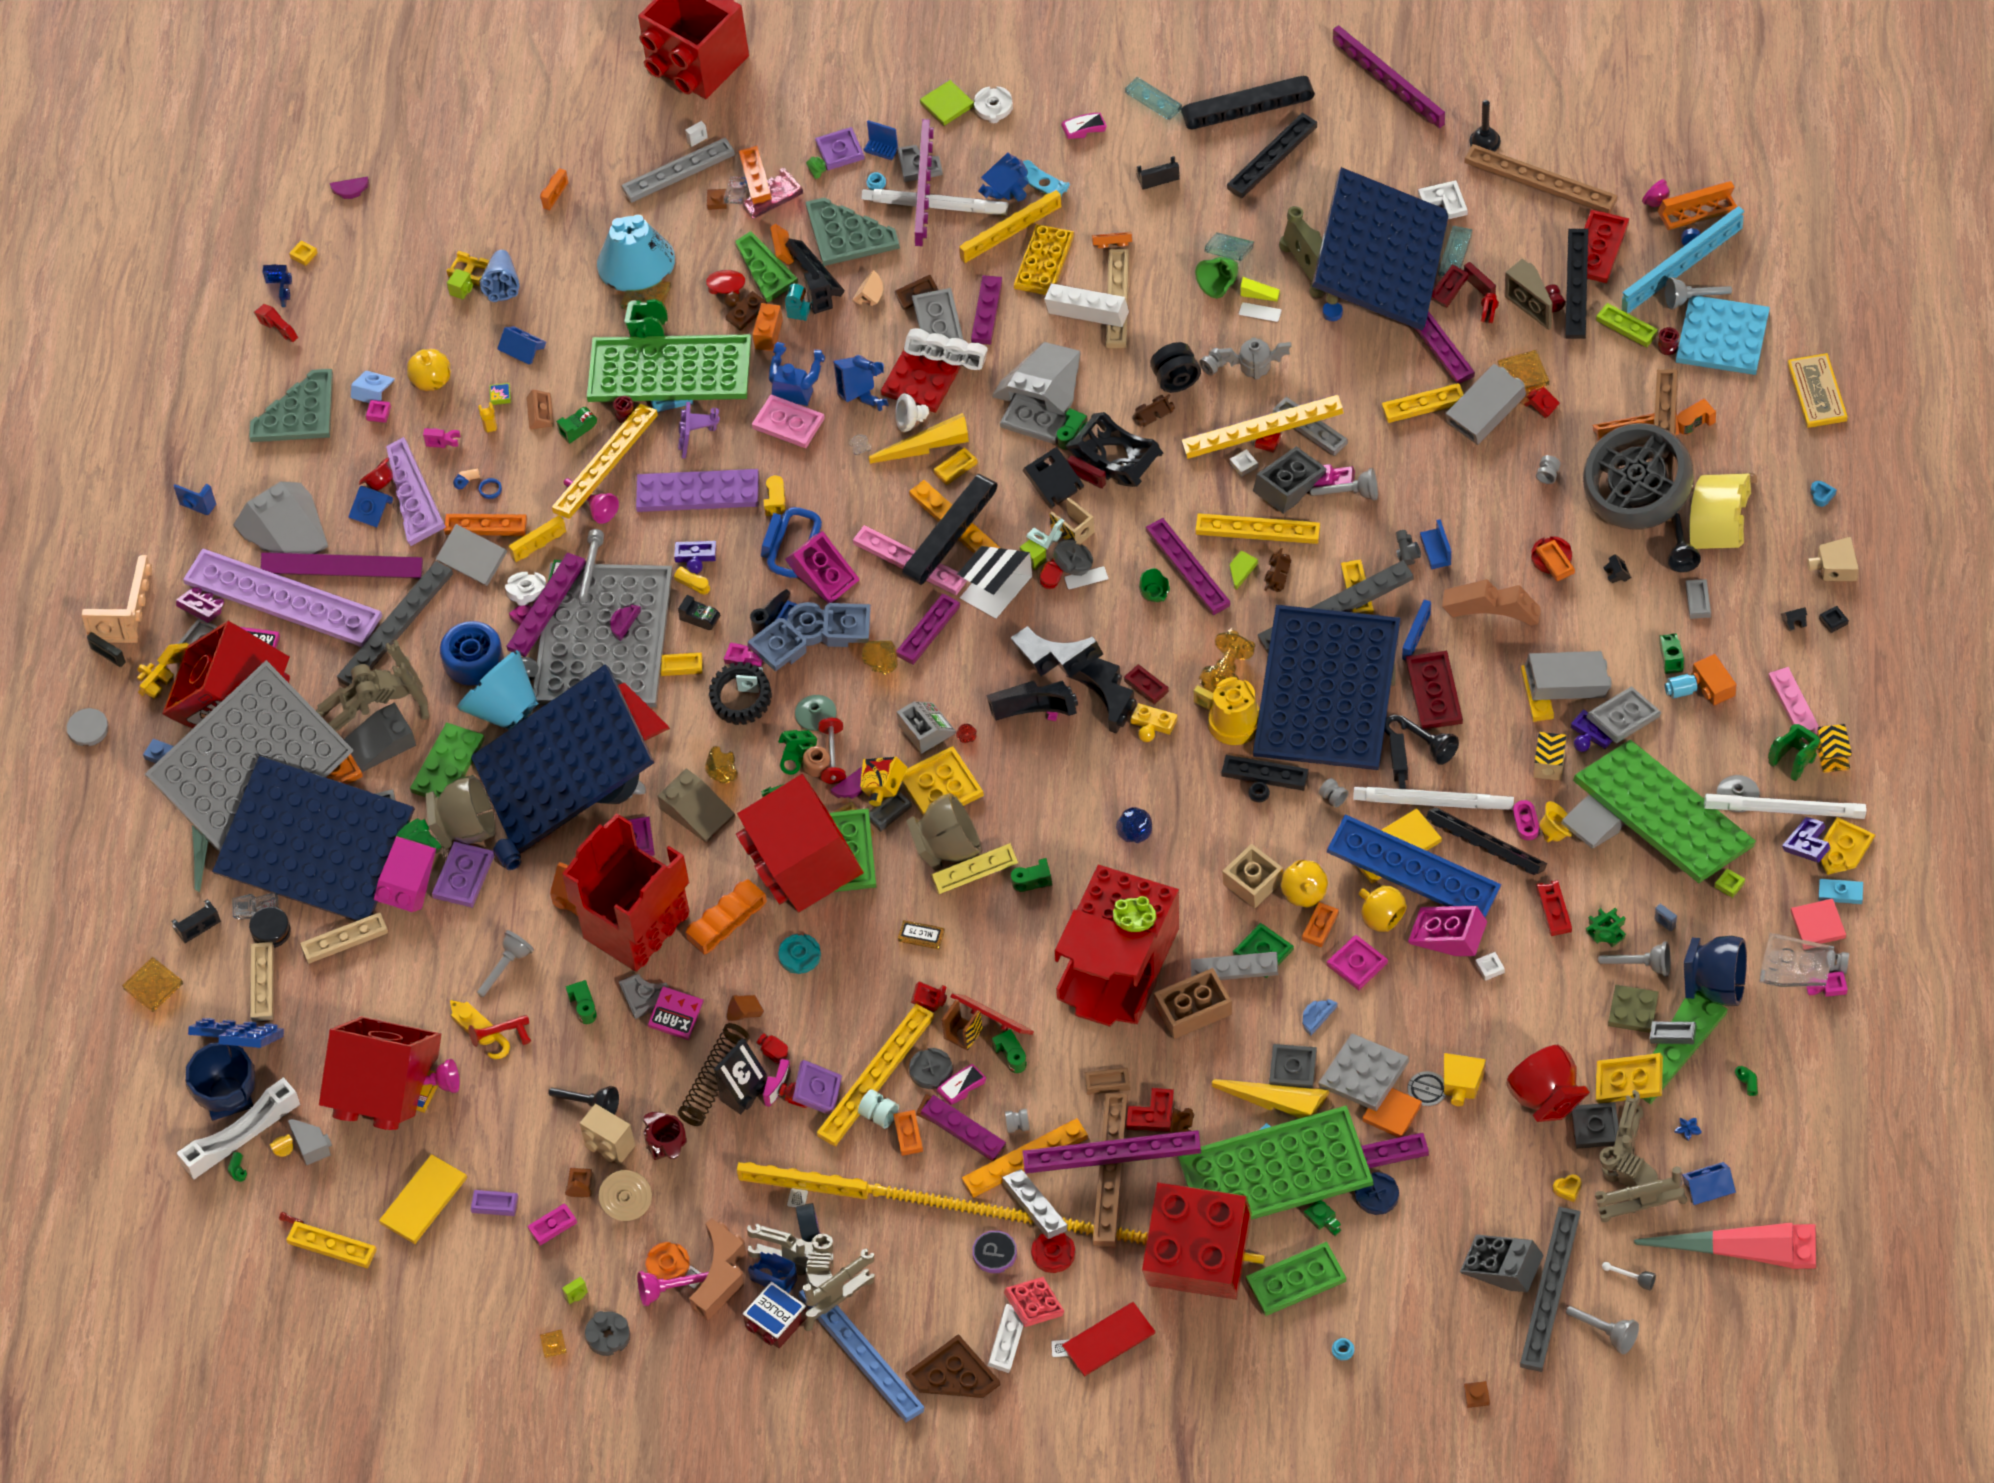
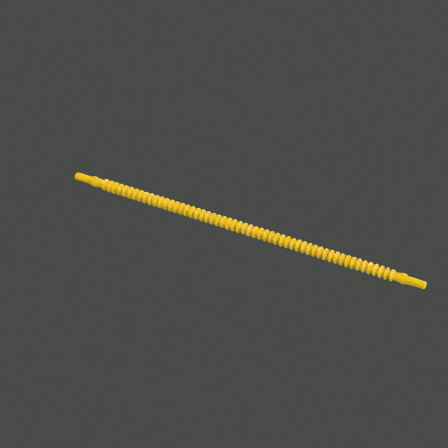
M877 1183L875 1185L868 1184V1193L873 1194L874 1197L886 1196V1199L890 1197L893 1200L898 1198L899 1201L904 1199L906 1203L910 1200L912 1204L916 1201L918 1205L921 1203L924 1206L929 1204L930 1207L936 1205V1208L942 1206V1209L946 1207L949 1210L954 1208L955 1211L960 1209L962 1213L966 1210L968 1214L973 1212L974 1215L979 1213L980 1216L986 1214V1217L992 1215V1218L998 1216V1219L1004 1217L1006 1221L1010 1218L1012 1222L1016 1219L1018 1223L1020 1221H1023L1024 1224L1029 1222L1030 1225L1034 1223L1026 1212H1022L1021 1209L1019 1211H1016L1015 1208L1010 1210L1009 1207L1003 1209V1206H1000V1208H997V1205L991 1207V1204L985 1206L983 1202L980 1205L977 1201L972 1203L971 1200L966 1202L965 1199L960 1201L959 1198L954 1200L953 1197L947 1199V1196L941 1198V1195L935 1197L934 1193L930 1196L928 1192L922 1194V1191L916 1193L915 1190L910 1192L909 1189L904 1191L903 1188L898 1190L897 1187L891 1189V1186L886 1188ZM1063 1217L1067 1224L1068 1232L1073 1230L1074 1233L1080 1231V1234L1086 1232V1235L1090 1233L1093 1235L1094 1225L1091 1222L1086 1224L1083 1220L1080 1223L1078 1219L1072 1221V1218L1066 1220ZM1120 1227L1117 1229L1116 1238H1118V1241L1124 1239V1242L1130 1240L1131 1243L1136 1241L1137 1244L1143 1242V1245H1146L1148 1232L1142 1234L1139 1231L1136 1233L1134 1229L1130 1232L1128 1228L1123 1230ZM1245 1252L1244 1261L1264 1264L1265 1256Z

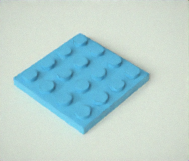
M1692 296L1688 301L1676 363L1756 375L1770 307Z

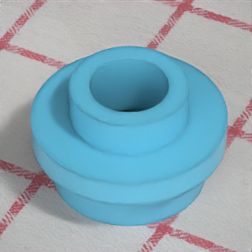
M879 172L871 173L866 181L867 187L870 190L883 189L886 186V179Z
M1340 1338L1333 1343L1332 1354L1338 1360H1348L1354 1354V1345L1350 1340ZM1345 1348L1347 1351L1340 1352L1339 1350Z

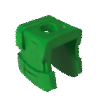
M652 299L643 303L641 300H635L628 303L624 322L630 337L665 336L662 325H665V322L668 321V313L661 301Z
M417 818L409 822L396 835V837L399 836L436 848L435 854L442 848L437 839L432 837L428 831L430 828L425 819L420 820Z

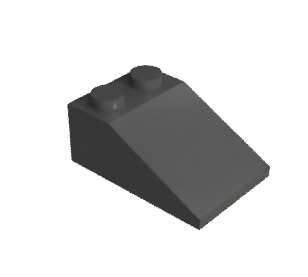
M1296 446L1256 475L1253 492L1284 514L1305 496L1323 476L1327 468Z
M395 702L373 713L343 739L354 750L351 755L361 772L416 746L413 732Z

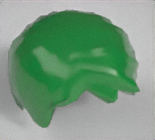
M1151 568L1142 573L1139 581V590L1142 597L1151 602L1165 601L1170 591L1168 578L1164 577L1160 570Z

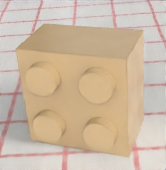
M1250 844L1222 871L1223 885L1255 909L1281 884L1283 867L1253 844Z
M597 1104L591 1108L580 1122L585 1146L592 1152H599L609 1162L614 1161L620 1165L635 1147L631 1125Z

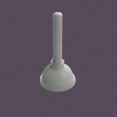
M1674 277L1667 279L1665 287V297L1669 309H1676L1692 296L1732 293L1731 286L1691 288L1686 286L1683 281L1677 280Z
M1369 468L1368 471L1363 472L1358 477V480H1354L1353 483L1311 488L1310 494L1311 496L1354 491L1355 493L1360 492L1364 498L1375 501L1378 499L1376 474L1373 468Z
M506 930L504 933L503 948L505 951L502 954V959L477 991L481 997L486 995L510 961L513 962L515 958H524L534 951L529 943L509 930Z
M1663 942L1655 946L1651 953H1645V955H1600L1598 962L1599 964H1645V966H1651L1654 972L1668 977L1671 965L1670 946L1668 942Z
M1571 1306L1566 1310L1567 1315L1605 1331L1606 1335L1610 1336L1612 1345L1621 1354H1626L1630 1351L1637 1339L1639 1323L1633 1319L1609 1324Z

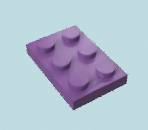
M454 842L432 892L433 898L473 908L495 856L494 851Z

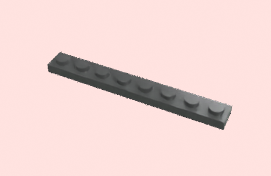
M1404 560L1310 608L1351 612L1353 609H1357L1414 580V576ZM1272 627L1257 634L1267 653H1269Z
M435 561L337 675L338 681L349 686L353 679L351 670L360 664H366L372 670L387 652L386 643L393 645V641L402 635L453 575L452 569Z
M1558 1207L1520 1362L1521 1368L1539 1372L1543 1371L1581 1211Z

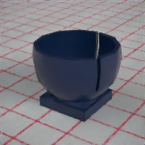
M1732 935L1720 936L1702 946L1701 938L1692 937L1684 959L1685 998L1694 999L1696 992H1701L1713 1003L1724 1006H1739L1745 987L1735 985H1745L1747 972L1746 941L1741 937Z
M210 1043L194 1053L186 1066V1087L198 1105L209 1110L212 1121L251 1109L254 1106L251 1094L255 1089V1065L243 1048L234 1045Z

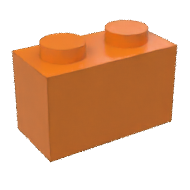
M761 303L753 331L755 349L774 351L783 322L781 305Z
M1716 654L1693 663L1691 675L1695 676L1705 699L1710 700L1713 706L1736 696L1737 684Z

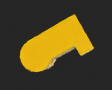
M770 476L766 480L769 499H764L765 516H773V513L783 515L786 511L784 482L780 476Z

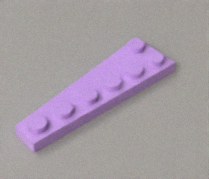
M403 437L386 446L397 488L396 493L400 502V511L403 515L406 538L410 546L444 529L446 526L412 451Z

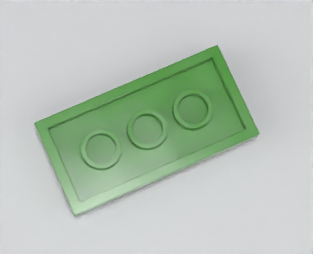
M446 722L410 787L411 793L426 797V793L434 791L436 796L439 797L448 784L465 776L473 761L472 755L479 751L485 740L484 735Z
M869 808L830 813L864 871L862 875L839 887L834 892L876 888Z
M1324 1242L1247 1275L1246 1281L1264 1315L1268 1316L1345 1283L1346 1276L1327 1242Z

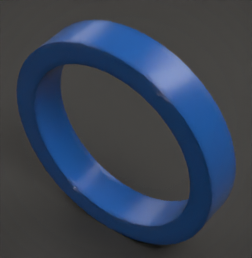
M488 478L480 483L479 492L486 499H494L501 494L502 486L497 479ZM493 482L499 486V490L495 494L486 495L482 492V487L487 483Z

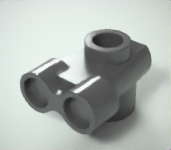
M1399 530L1396 532L1400 548L1396 551L1399 561L1404 560L1407 566L1415 563L1414 559L1421 557L1419 545L1417 542L1412 541V536L1407 534L1406 530Z

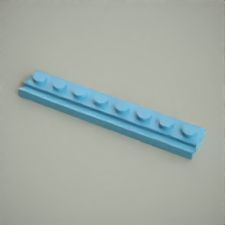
M1739 206L1623 291L1621 310L1630 313L1665 287L1669 277L1677 278L1743 229L1744 216L1742 214L1744 210Z

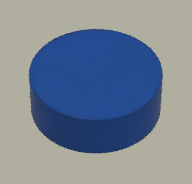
M1694 228L1683 231L1681 234L1682 244L1684 246L1701 234L1700 231Z
M1327 302L1323 306V317L1326 320L1337 321L1342 317L1343 308L1340 303L1329 304Z

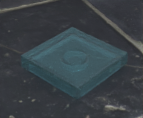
M1216 232L1205 245L1204 252L1242 261L1253 249L1254 241Z

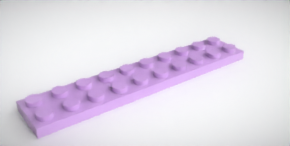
M206 549L201 550L183 579L184 584L191 587H199L205 592L213 593L222 598L360 647L369 639L382 617V613L379 610Z

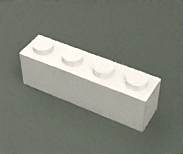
M1057 284L1050 285L1044 298L1049 314L1123 327L1129 313L1125 297Z

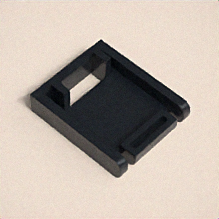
M1057 447L1022 470L1050 509L1055 507L1053 500L1058 505L1077 493V488L1079 490L1084 488V484ZM1049 458L1051 465L1039 472L1036 466Z

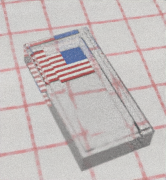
M730 177L724 195V203L744 204L749 188L746 177Z

